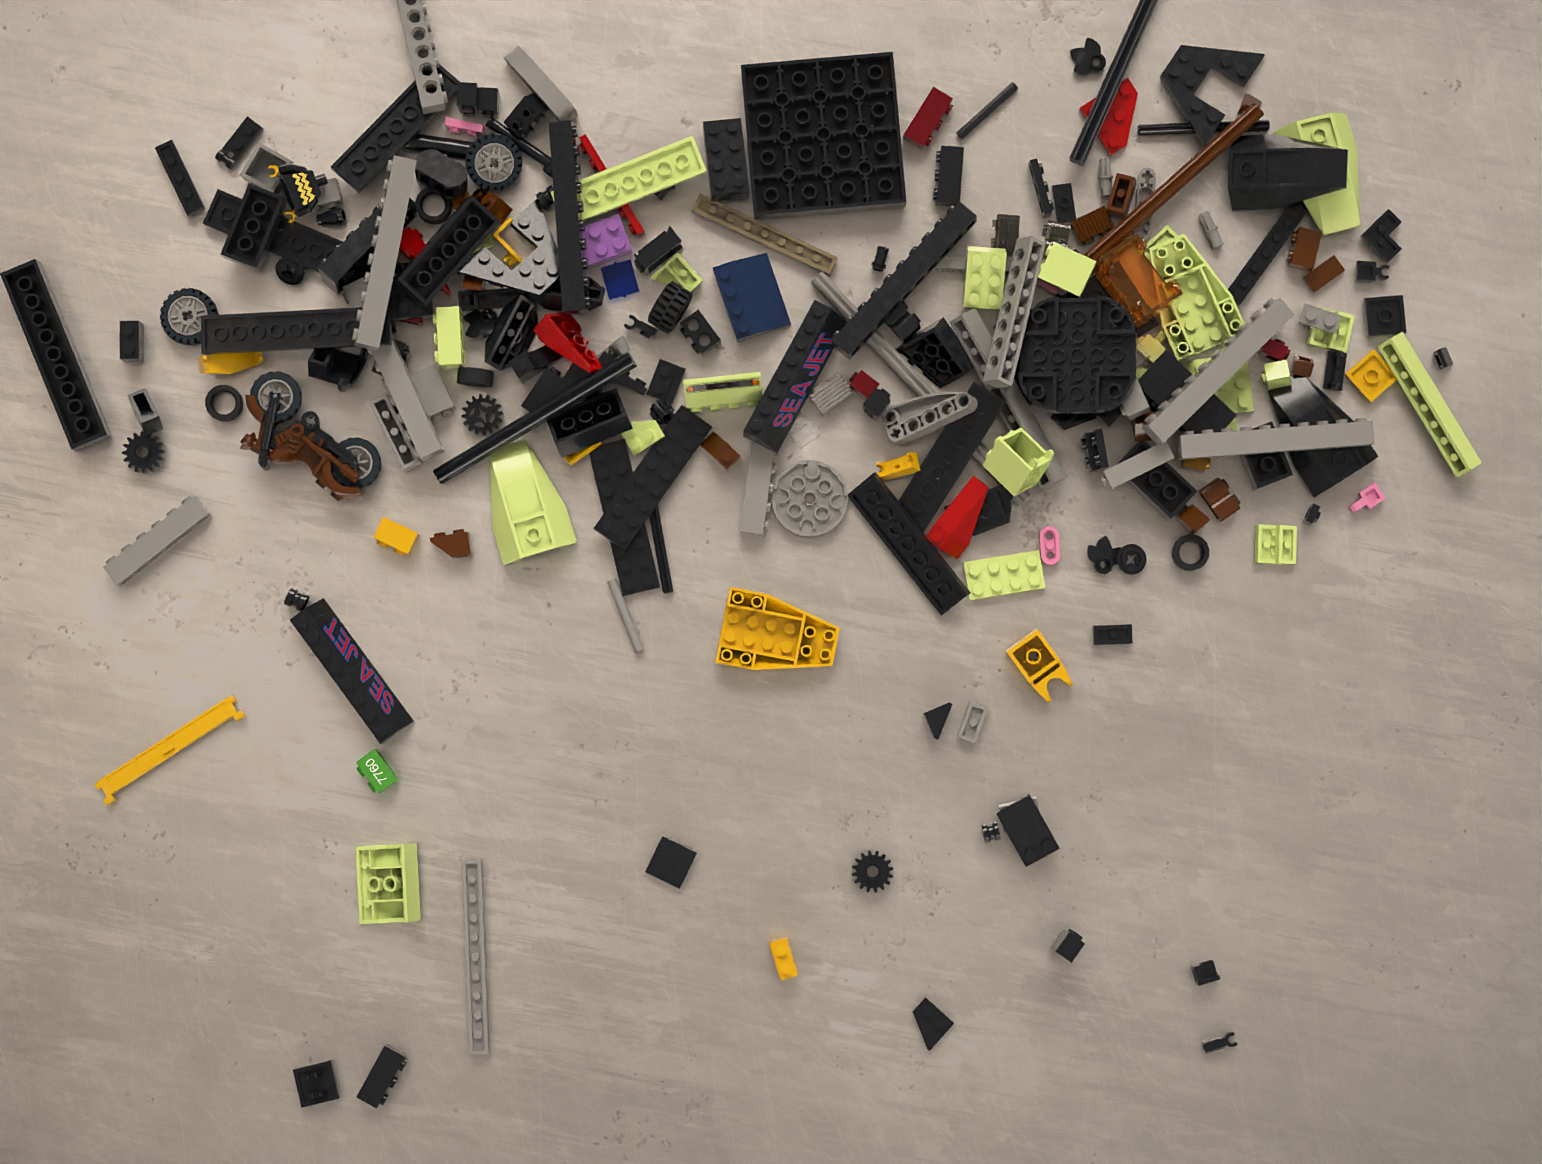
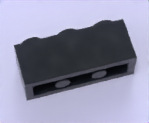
M941 145L940 151H936V162H939V170H935L934 181H938V185L933 190V200H936V206L951 207L960 201L964 147Z
M1063 929L1050 948L1072 963L1085 943L1081 941L1083 937L1075 931Z
M386 1044L356 1098L375 1108H378L379 1105L383 1106L389 1096L386 1094L389 1087L393 1089L398 1080L395 1077L399 1070L403 1071L408 1062L405 1060L407 1055Z

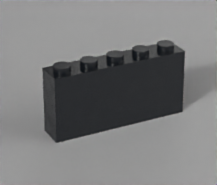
M1166 350L1142 375L1138 382L1145 397L1150 401L1148 404L1157 411L1159 410V405L1166 400L1169 401L1172 398L1171 394L1177 388H1182L1185 385L1184 381L1193 374ZM1213 394L1177 431L1181 435L1185 431H1194V434H1202V430L1213 429V433L1221 432V429L1226 428L1237 415Z

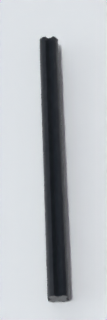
M1158 0L1139 1L1069 158L1072 163H1077L1080 166L1085 165Z
M627 352L434 469L433 473L440 484H444L634 369L637 365L631 354Z

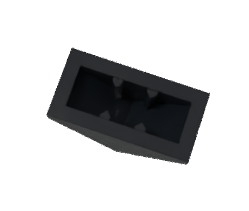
M946 703L923 713L932 736L936 740L940 737L952 703Z

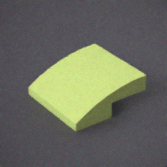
M1324 309L1342 315L1336 333L1332 334L1310 326L1306 344L1347 353L1355 316L1340 311Z
M1255 525L1254 563L1296 564L1297 526Z

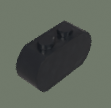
M435 149L425 150L417 155L415 158L417 160L415 167L417 181L447 199H456L465 194L468 188L467 170L461 163L455 162L446 154L440 153Z

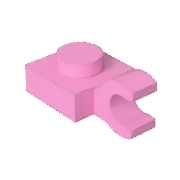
M1373 483L1358 493L1361 499L1349 507L1353 513L1363 506H1366L1369 510L1383 501L1385 496L1376 483Z

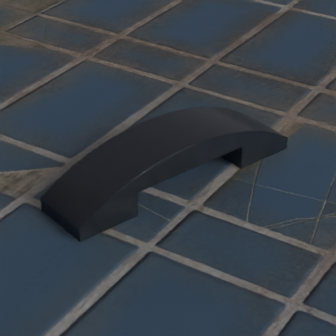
M511 288L458 291L459 307L462 311L502 309L518 294L535 303L536 301L527 293L515 292L516 290Z

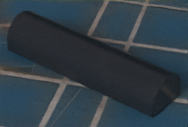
M417 134L402 151L419 154L425 150L435 149L440 153L446 154L450 159L465 161L467 150L472 142Z

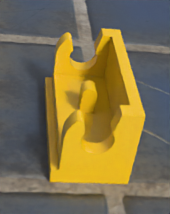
M909 452L904 456L876 463V466L881 470L877 474L886 482L921 471L917 452Z

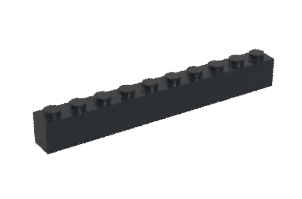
M572 120L548 122L562 312L565 315L589 313L588 307H591L590 295H587V288L590 287V282L585 272V269H588L587 257L584 258V250H587L586 239H583L582 232L585 231V221L581 219V213L584 212L583 201H580V194L583 193L582 183L578 179V175H581L580 163H577V156H580V150L575 137H578V127L574 125Z
M960 201L956 205L953 204L948 209L947 215L935 223V228L931 233L927 232L923 236L919 246H914L910 250L908 258L898 263L896 271L893 274H888L883 280L884 284L880 288H875L870 295L871 298L867 302L861 303L857 309L858 312L854 316L851 315L845 321V326L833 334L831 340L833 347L850 360L977 222V215Z

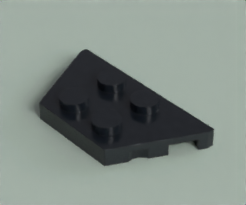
M1002 484L988 489L972 534L973 536L1010 523L1013 495Z

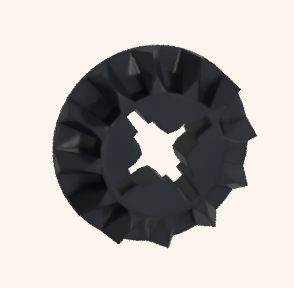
M284 256L276 263V274L286 284H299L306 274L304 272L305 266H302L300 260L294 259L293 256ZM290 266L291 269L294 268L296 270L292 273V271H288L287 269Z
M1128 544L1121 547L1117 553L1116 561L1120 570L1125 572V574L1134 575L1144 569L1147 558L1140 546ZM1128 555H1129V556L1136 555L1135 558L1133 559V561L1135 562L1134 564H1133V563H1128V564H1126L1127 561H1128V557H1127Z

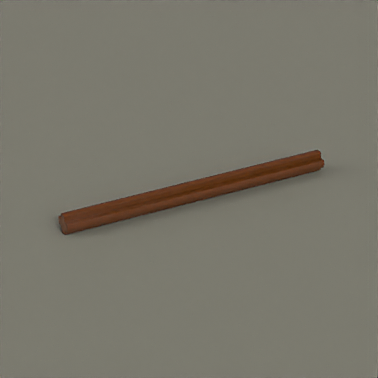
M1253 103L1092 246L1084 256L1096 261L1098 264L1263 117L1264 113L1259 109L1258 105Z

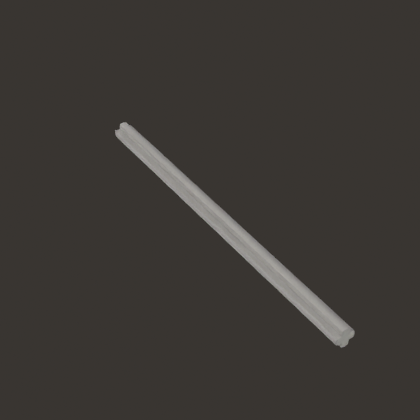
M823 271L811 281V284L845 320L858 312L855 305ZM878 330L866 342L916 397L936 393ZM950 408L947 410V415L951 412ZM981 442L972 457L982 466L986 460L985 456L990 450ZM983 467V469L997 482V484L1001 485V483L985 467ZM1025 490L1013 496L1012 500L1019 506L1030 496V493Z

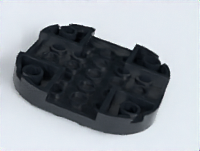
M1097 296V298L1052 297L1037 303L1029 312L1020 350L1019 383L1028 400L1037 408L1049 413H1103L1111 411L1125 402L1131 394L1136 381L1137 331L1131 314L1118 301L1103 296Z

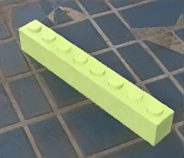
M1401 332L1377 346L1456 478L1481 464V460L1404 333Z

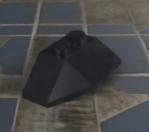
M590 277V287L587 288V295H590L591 307H588V312L602 305L605 288ZM560 280L540 298L530 296L544 309L562 312Z
M518 294L502 309L494 324L493 333L488 336L485 342V363L499 371H503L511 367L508 363L510 360L528 351L536 335L533 330L538 325L535 302Z

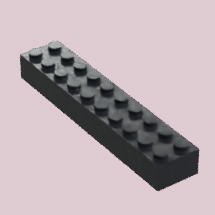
M33 259L0 273L71 449L77 452L111 438L112 435L41 262Z

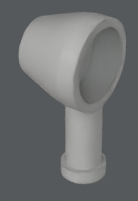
M624 336L618 338L605 349L606 352L610 349L619 357L630 350ZM603 351L596 355L597 359H599Z

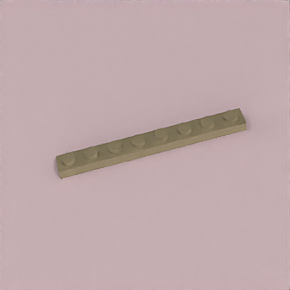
M701 193L692 209V212L816 270L823 271L829 276L837 262L838 257L718 201L711 202V198Z

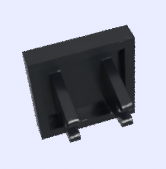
M332 1060L293 1069L301 1108L340 1098Z

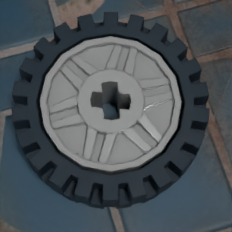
M484 134L475 139L467 150L465 158L466 170L472 181L479 187L489 191H500L514 184L520 176L522 156L519 148L510 138L502 134ZM491 158L499 159L497 160V166L489 165Z
M182 288L179 291H174V294H170L168 299L164 300V305L160 309V323L165 333L172 340L182 345L194 346L195 344H201V316L219 314L215 303L207 294L193 288ZM186 315H192L193 318L187 319Z

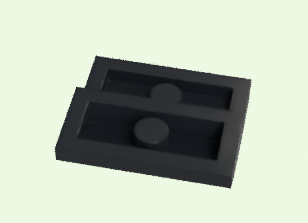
M663 835L645 872L680 889L698 851Z

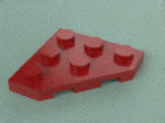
M1129 78L1121 82L1097 136L1109 156L1126 147L1138 96V92ZM1096 98L1079 108L1085 119H1087Z

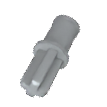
M1101 158L1099 160L1100 177H1098L1101 188L1100 196H1110L1113 178L1111 176L1110 159Z
M1204 211L1200 213L1199 218L1205 230L1204 234H1207L1212 248L1215 249L1224 245L1217 230L1218 226H1215L1210 212Z

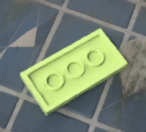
M1039 550L963 562L967 589L971 592L968 594L969 600L1045 588Z

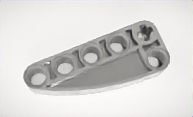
M519 45L504 57L508 65L532 93L546 105L556 121L573 120L578 116L574 106Z
M939 392L915 397L891 406L883 411L881 418L888 438L892 442L903 446L976 410L978 402L975 397L966 392ZM969 399L968 404L964 406V401ZM952 407L951 412L947 415L948 408ZM895 415L894 421L891 422V417ZM935 415L934 421L930 423L931 417ZM918 423V428L914 431V426Z

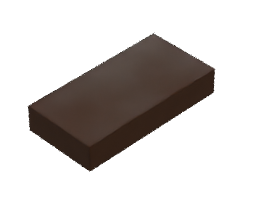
M1333 255L1305 275L1303 280L1314 293L1344 272L1345 269L1335 255Z

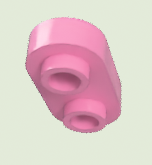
M1048 526L1043 528L1039 534L1040 557L1043 563L1053 565L1060 559L1059 533L1054 527ZM1046 533L1052 535L1051 540L1045 538ZM1048 552L1053 553L1052 559L1047 558Z

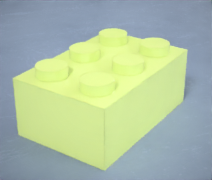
M967 246L963 307L1001 308L1007 255L1006 249Z
M459 306L436 307V313H433V323L437 327V332H434V343L438 346V351H435V362L443 370L466 367L463 311Z

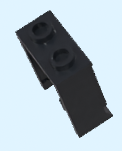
M669 226L667 232H662L640 249L638 255L634 253V265L640 273L650 274L683 248L680 244L682 240Z

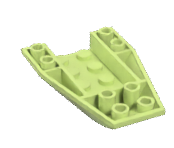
M1332 112L1299 120L1274 131L1273 134L1348 150L1347 188L1304 200L1303 202L1323 235L1359 227L1360 203L1357 147L1347 114Z
M1179 235L1149 248L1161 325L1175 358L1179 361L1192 357L1224 343L1231 336L1234 337L1238 333L1237 329L1244 324L1235 300L1186 235Z
M526 439L508 444L489 456L492 526L503 565L521 561L522 558L548 550L560 549L576 544L577 540L566 505Z

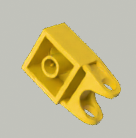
M1037 628L1005 650L1026 680L1048 703L1052 700L1047 691V683L1050 679L1060 678L1069 687L1073 685L1061 660ZM1037 651V658L1035 660L1032 658L1028 659L1029 652Z

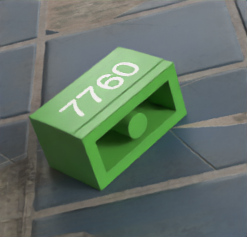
M373 749L356 762L358 765L356 767L357 771L362 777H367L369 780L367 784L373 792L377 791L378 794H381L399 781L378 749Z

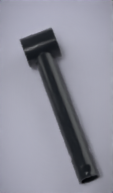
M492 116L488 119L486 127L497 134L510 138L519 150L543 165L542 170L552 177L550 156L524 138L518 139L508 127Z

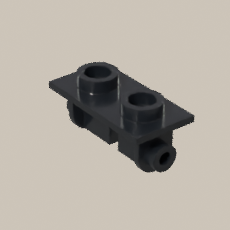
M1335 350V352L1328 351L1323 389L1342 391L1347 353Z

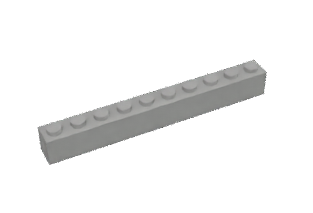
M395 155L392 161L388 160L386 171L389 172L388 179H384L382 190H385L384 198L381 197L379 202V209H382L381 216H377L375 227L378 228L377 235L373 234L371 246H374L373 254L369 253L367 265H370V270L364 276L363 283L367 284L366 290L362 291L360 296V302L363 303L362 310L358 309L356 321H359L358 329L354 328L352 340H355L354 346L372 350L379 349L417 160Z
M364 277L343 287L345 292L343 297L347 304L350 303L352 308L362 307L363 305L360 302L361 292L366 290L367 284L363 283ZM393 336L392 345L379 346L378 350L367 348L369 354L373 355L376 360L373 362L376 370L383 375L381 381L385 389H389L391 393L389 399L392 405L397 406L399 411L397 413L398 419L407 428L405 434L408 440H412L415 446L412 448L415 456L426 461L445 452Z
M1280 297L1268 299L1263 304L1264 308L1261 311L1258 310L1250 316L1251 321L1241 325L1237 329L1238 333L1234 337H1229L1224 342L1225 346L1221 350H1216L1211 355L1212 359L1208 363L1204 362L1198 367V372L1195 375L1189 376L1184 381L1185 385L1182 388H1177L1171 394L1172 398L1169 401L1166 400L1159 405L1158 412L1149 415L1145 419L1146 423L1142 426V429L1155 444L1164 443L1295 315Z
M976 308L950 321L953 330L985 388L1006 401L999 414L1009 432L1022 428L1045 451L1053 450L1015 379H1013L1012 386L995 388L983 382L993 339ZM1055 453L1052 462L1038 482L1041 490L1067 476Z
M1357 418L1355 422L1348 423L1347 419L1336 420V424H1328V421H1318L1317 425L1310 426L1309 422L1297 423V427H1290V424H1279L1278 428H1271V425L1259 426L1257 430H1252V427H1240V431L1224 428L1218 433H1213V429L1202 430V434H1194V431H1185L1177 437L1179 460L1369 446L1375 444L1373 421H1367V418Z

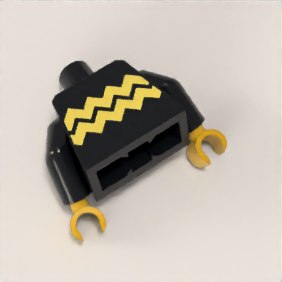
M293 163L279 165V167L276 165L269 166L267 169H275V174L269 176H278L290 209L285 212L284 216L291 214L293 218L289 219L288 222L292 223L296 217L310 213L318 203V198L322 195L319 187L328 184L325 174L322 173L315 176L312 170H307L305 166Z

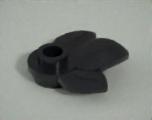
M1092 38L1086 39L1084 48L1070 50L1072 59L1077 63L1073 70L1077 74L1087 75L1091 71L1099 72L1106 65V59L1101 54L1100 45ZM1098 60L1100 64L1095 66L1093 61Z
M484 309L482 312L475 310L466 314L463 319L470 325L465 335L470 338L478 337L479 335L483 338L490 336L494 331V324L498 318L497 313L492 309Z
M1103 536L1098 540L1096 546L1088 545L1087 556L1094 563V568L1098 573L1107 574L1112 570L1113 565L1117 564V553L1121 547L1112 548L1108 537ZM1102 561L1105 563L1104 568L1100 566Z

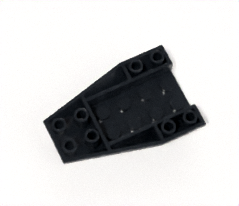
M1276 134L1241 135L1232 143L1229 150L1228 192L1232 211L1272 210L1346 189L1348 150Z
M1294 374L1290 377V386L1267 391L1278 424H1290V427H1297V423L1309 422V426L1317 425L1318 421H1328V424H1336V420L1347 419L1348 423L1354 422L1307 377ZM1371 445L1288 452L1293 467L1314 498L1379 457Z

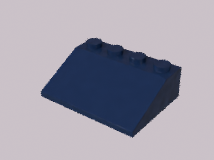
M767 253L713 267V273L737 343L791 325Z

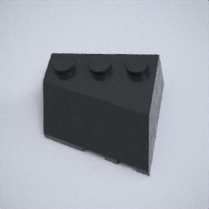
M944 317L920 330L895 349L899 354L901 353L909 359L907 362L912 366L915 364L923 371V375L940 389L968 374L974 367L957 335Z

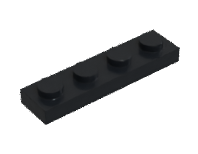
M170 140L155 147L187 216L189 217L206 209L174 141Z

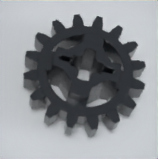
M479 394V399L472 396L473 401H466L468 407L462 408L466 414L461 415V417L467 419L463 424L465 426L470 425L468 428L470 432L475 429V435H478L480 431L483 436H486V431L493 434L492 428L499 429L497 422H503L499 416L504 414L502 411H498L502 406L500 404L495 405L497 400L495 398L490 400V395L488 394L486 398ZM480 403H488L491 406L484 407ZM474 407V414L470 417L471 409ZM479 408L486 413V422L481 417H478L480 416ZM494 413H495V418H494L493 422L491 423V422H490L491 416L494 415ZM479 422L482 423L484 427H477L474 424Z

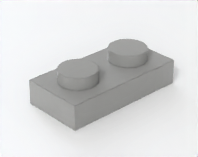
M1305 303L1298 322L1335 334L1342 315Z
M970 701L957 738L976 744L988 707Z

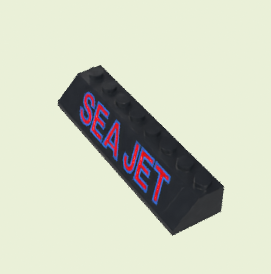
M814 300L744 428L743 437L778 454L835 348L831 341L833 334L845 326V320L832 308Z
M324 598L306 607L290 619L293 626L380 744H384L414 722Z

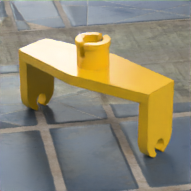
M511 217L492 234L507 250L508 254L502 259L505 263L510 259L507 263L509 267H512L516 261L518 263L523 261L498 235L513 220Z
M262 352L201 355L198 358L199 370L202 374L237 373L259 366L263 362Z

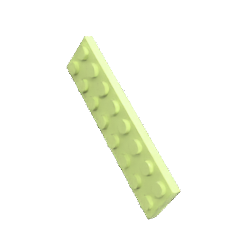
M690 136L579 180L582 183L583 193L580 194V201H583L584 212L581 213V219L584 221L707 173L694 137ZM551 191V195L554 200V191Z

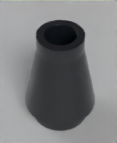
M336 207L316 215V220L319 226H341L343 223H346V215L343 208Z

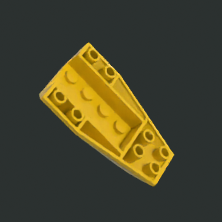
M730 587L715 663L750 670L833 666L840 628L769 594Z

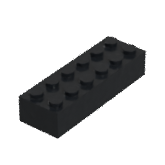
M472 195L467 197L394 279L393 283L420 308L427 306L500 221Z
M410 197L403 230L417 217L416 204ZM379 204L373 209L372 214L368 218L365 217L360 222L359 227L355 231H351L346 236V240L342 244H338L333 249L332 254L328 258L325 257L319 263L318 269L321 280L337 295L344 290V286L350 284L368 266L369 253L373 254L374 246H371L373 234L377 235L378 228L375 227L376 218L381 216L382 209H379Z

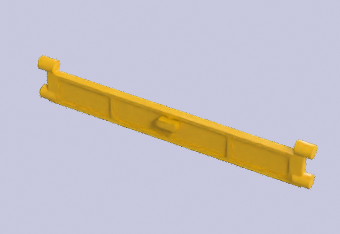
M234 695L222 700L95 783V787L98 790L103 789L107 796L103 799L104 803L108 806L116 801L113 794L232 717L237 722L246 717L242 710L237 712L233 705L237 701Z

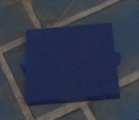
M631 259L601 267L609 300L619 297L626 298V295L640 292Z

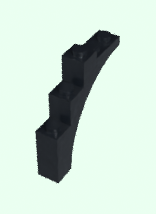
M610 349L608 352L604 350L598 360L603 368L616 360L619 355ZM572 363L564 377L560 376L561 372L553 366L551 368L546 367L521 406L530 412L594 372L588 373ZM630 372L609 383L630 388L641 395H644L648 389L645 387L647 383L638 377L633 379L629 376Z

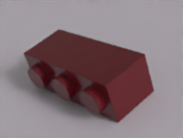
M933 86L905 131L903 139L923 150L924 146L928 147L934 138L931 136L934 130L938 131L944 122L941 120L944 114L948 115L954 106L951 104L953 98Z

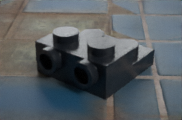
M1102 429L1084 433L1080 441L1082 450L1086 451V457H1084L1085 468H1089V473L1105 470L1109 467Z

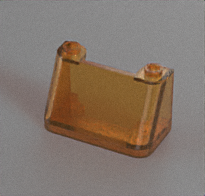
M1137 233L1101 255L1094 268V273L1110 296L1129 311L1136 328H1139L1180 298L1183 292L1177 283L1173 281L1166 283L1144 255L1147 244Z

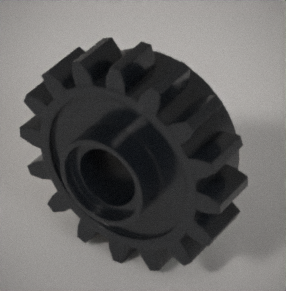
M141 431L140 436L137 433H133V439L127 438L129 444H123L127 448L126 451L122 452L123 455H127L124 462H130L128 467L130 469L134 468V471L137 473L140 469L144 474L147 473L148 469L154 472V467H160L159 462L165 460L162 458V454L166 453V451L161 449L164 443H158L160 438L157 436L153 438V433L147 436L144 435L143 431ZM143 448L148 450V454L145 457L140 456V451Z
M868 850L867 856L861 853L862 858L855 859L858 864L852 865V868L856 869V872L851 874L852 876H857L854 882L861 883L860 889L865 886L866 892L873 888L874 892L877 893L878 887L884 890V883L890 885L887 879L893 878L889 871H892L894 868L888 867L891 860L885 861V854L880 857L879 851L872 855L871 851ZM870 866H875L878 869V873L874 877H870L867 874V869Z

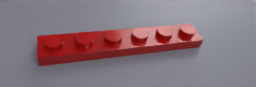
M586 134L579 137L581 142L579 147L584 155L586 153L589 155L590 160L588 162L594 171L597 169L598 172L607 170ZM628 204L617 209L623 219L627 218L630 224L627 226L632 235L637 234L638 238L645 235L644 229Z

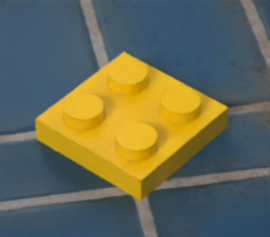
M1374 349L1344 374L1369 403L1397 380L1389 365Z

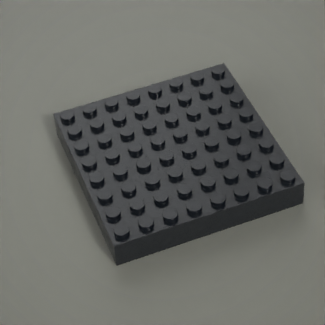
M893 52L741 65L754 219L906 207ZM864 85L871 87V90L870 88L865 90ZM865 97L868 98L867 102L873 103L872 107L863 105Z

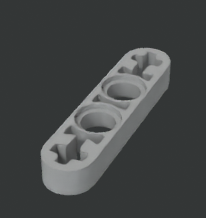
M1144 168L1138 174L1135 208L1144 201L1140 198L1142 191H1148L1150 195L1155 191L1156 174L1151 168ZM1147 172L1152 178L1148 180L1147 186L1140 187V185L1144 186L1145 178H1142V176ZM1152 216L1143 223H1148V225H1144V232L1147 235L1140 238V234H1137L1141 229V225L1133 232V237L1137 242L1141 243L1149 239L1152 228Z

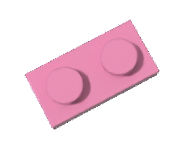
M447 117L445 119L444 125L451 133L459 134L460 132H465L468 136L478 138V135H484L485 128L481 124Z

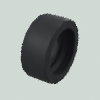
M429 187L421 190L417 195L415 201L416 210L420 218L426 223L440 224L451 215V199L443 197ZM429 195H439L445 202L444 211L438 216L427 215L423 210L424 199Z
M473 367L458 368V384L474 387L493 386L494 371Z
M218 385L208 392L205 398V406L207 412L213 418L221 422H229L235 420L241 414L243 399L235 388L229 385ZM228 392L235 399V407L228 414H220L214 409L213 400L219 393Z
M1195 534L1180 537L1172 547L1174 563L1185 571H1194L1201 568L1207 563L1209 558L1207 542ZM1188 541L1197 543L1202 550L1200 560L1194 564L1185 563L1179 555L1181 546Z

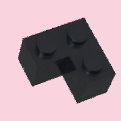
M458 82L457 107L460 113H463V116L473 117L475 114H482L483 117H494V115L499 113L498 88L478 87L477 83Z

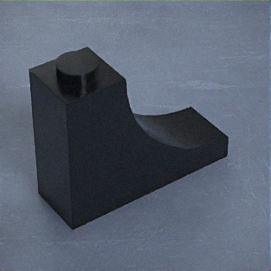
M545 345L531 352H523L508 363L523 384L544 371L546 367L549 368L565 357Z

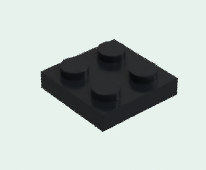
M1403 295L1363 299L1367 337L1396 335L1401 332L1407 333Z

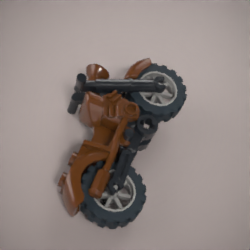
M281 371L267 372L254 381L250 395H245L249 412L261 423L259 436L256 439L254 432L250 435L247 433L240 441L242 443L240 449L251 450L258 454V463L265 471L270 469V465L267 462L268 459L276 465H287L295 461L306 463L310 467L312 475L317 479L315 482L323 489L325 487L332 491L330 495L338 502L341 499L353 500L362 498L363 494L360 489L371 485L381 471V458L377 448L368 440L359 437L347 438L337 443L332 436L320 429L319 417L313 411L305 412L301 417V421L298 422L296 420L286 429L281 431L275 430L278 423L290 420L298 413L302 404L301 389L295 379ZM273 383L281 384L277 392L272 386ZM268 385L271 389L269 394L263 392ZM285 386L290 393L281 394L280 392ZM262 395L269 397V401L265 404L262 402ZM290 396V402L287 405L283 398ZM280 404H282V405H284V406L286 407V408H284L283 410H280V411H279V409H280ZM314 417L315 424L307 426L306 419ZM358 449L360 452L358 456H355L351 450ZM365 452L369 459L360 461L362 453ZM370 462L368 471L361 466L363 463ZM361 469L365 474L360 476L357 470Z

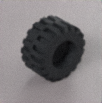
M674 281L670 282L652 307L648 316V322L669 334L675 329L686 312L693 293Z

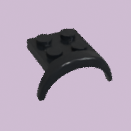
M392 282L388 306L391 307L392 333L397 332L395 320L433 317V299L427 306L420 308Z

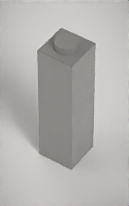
M1165 441L1103 471L1101 480L1105 487H1109L1112 490L1175 457Z

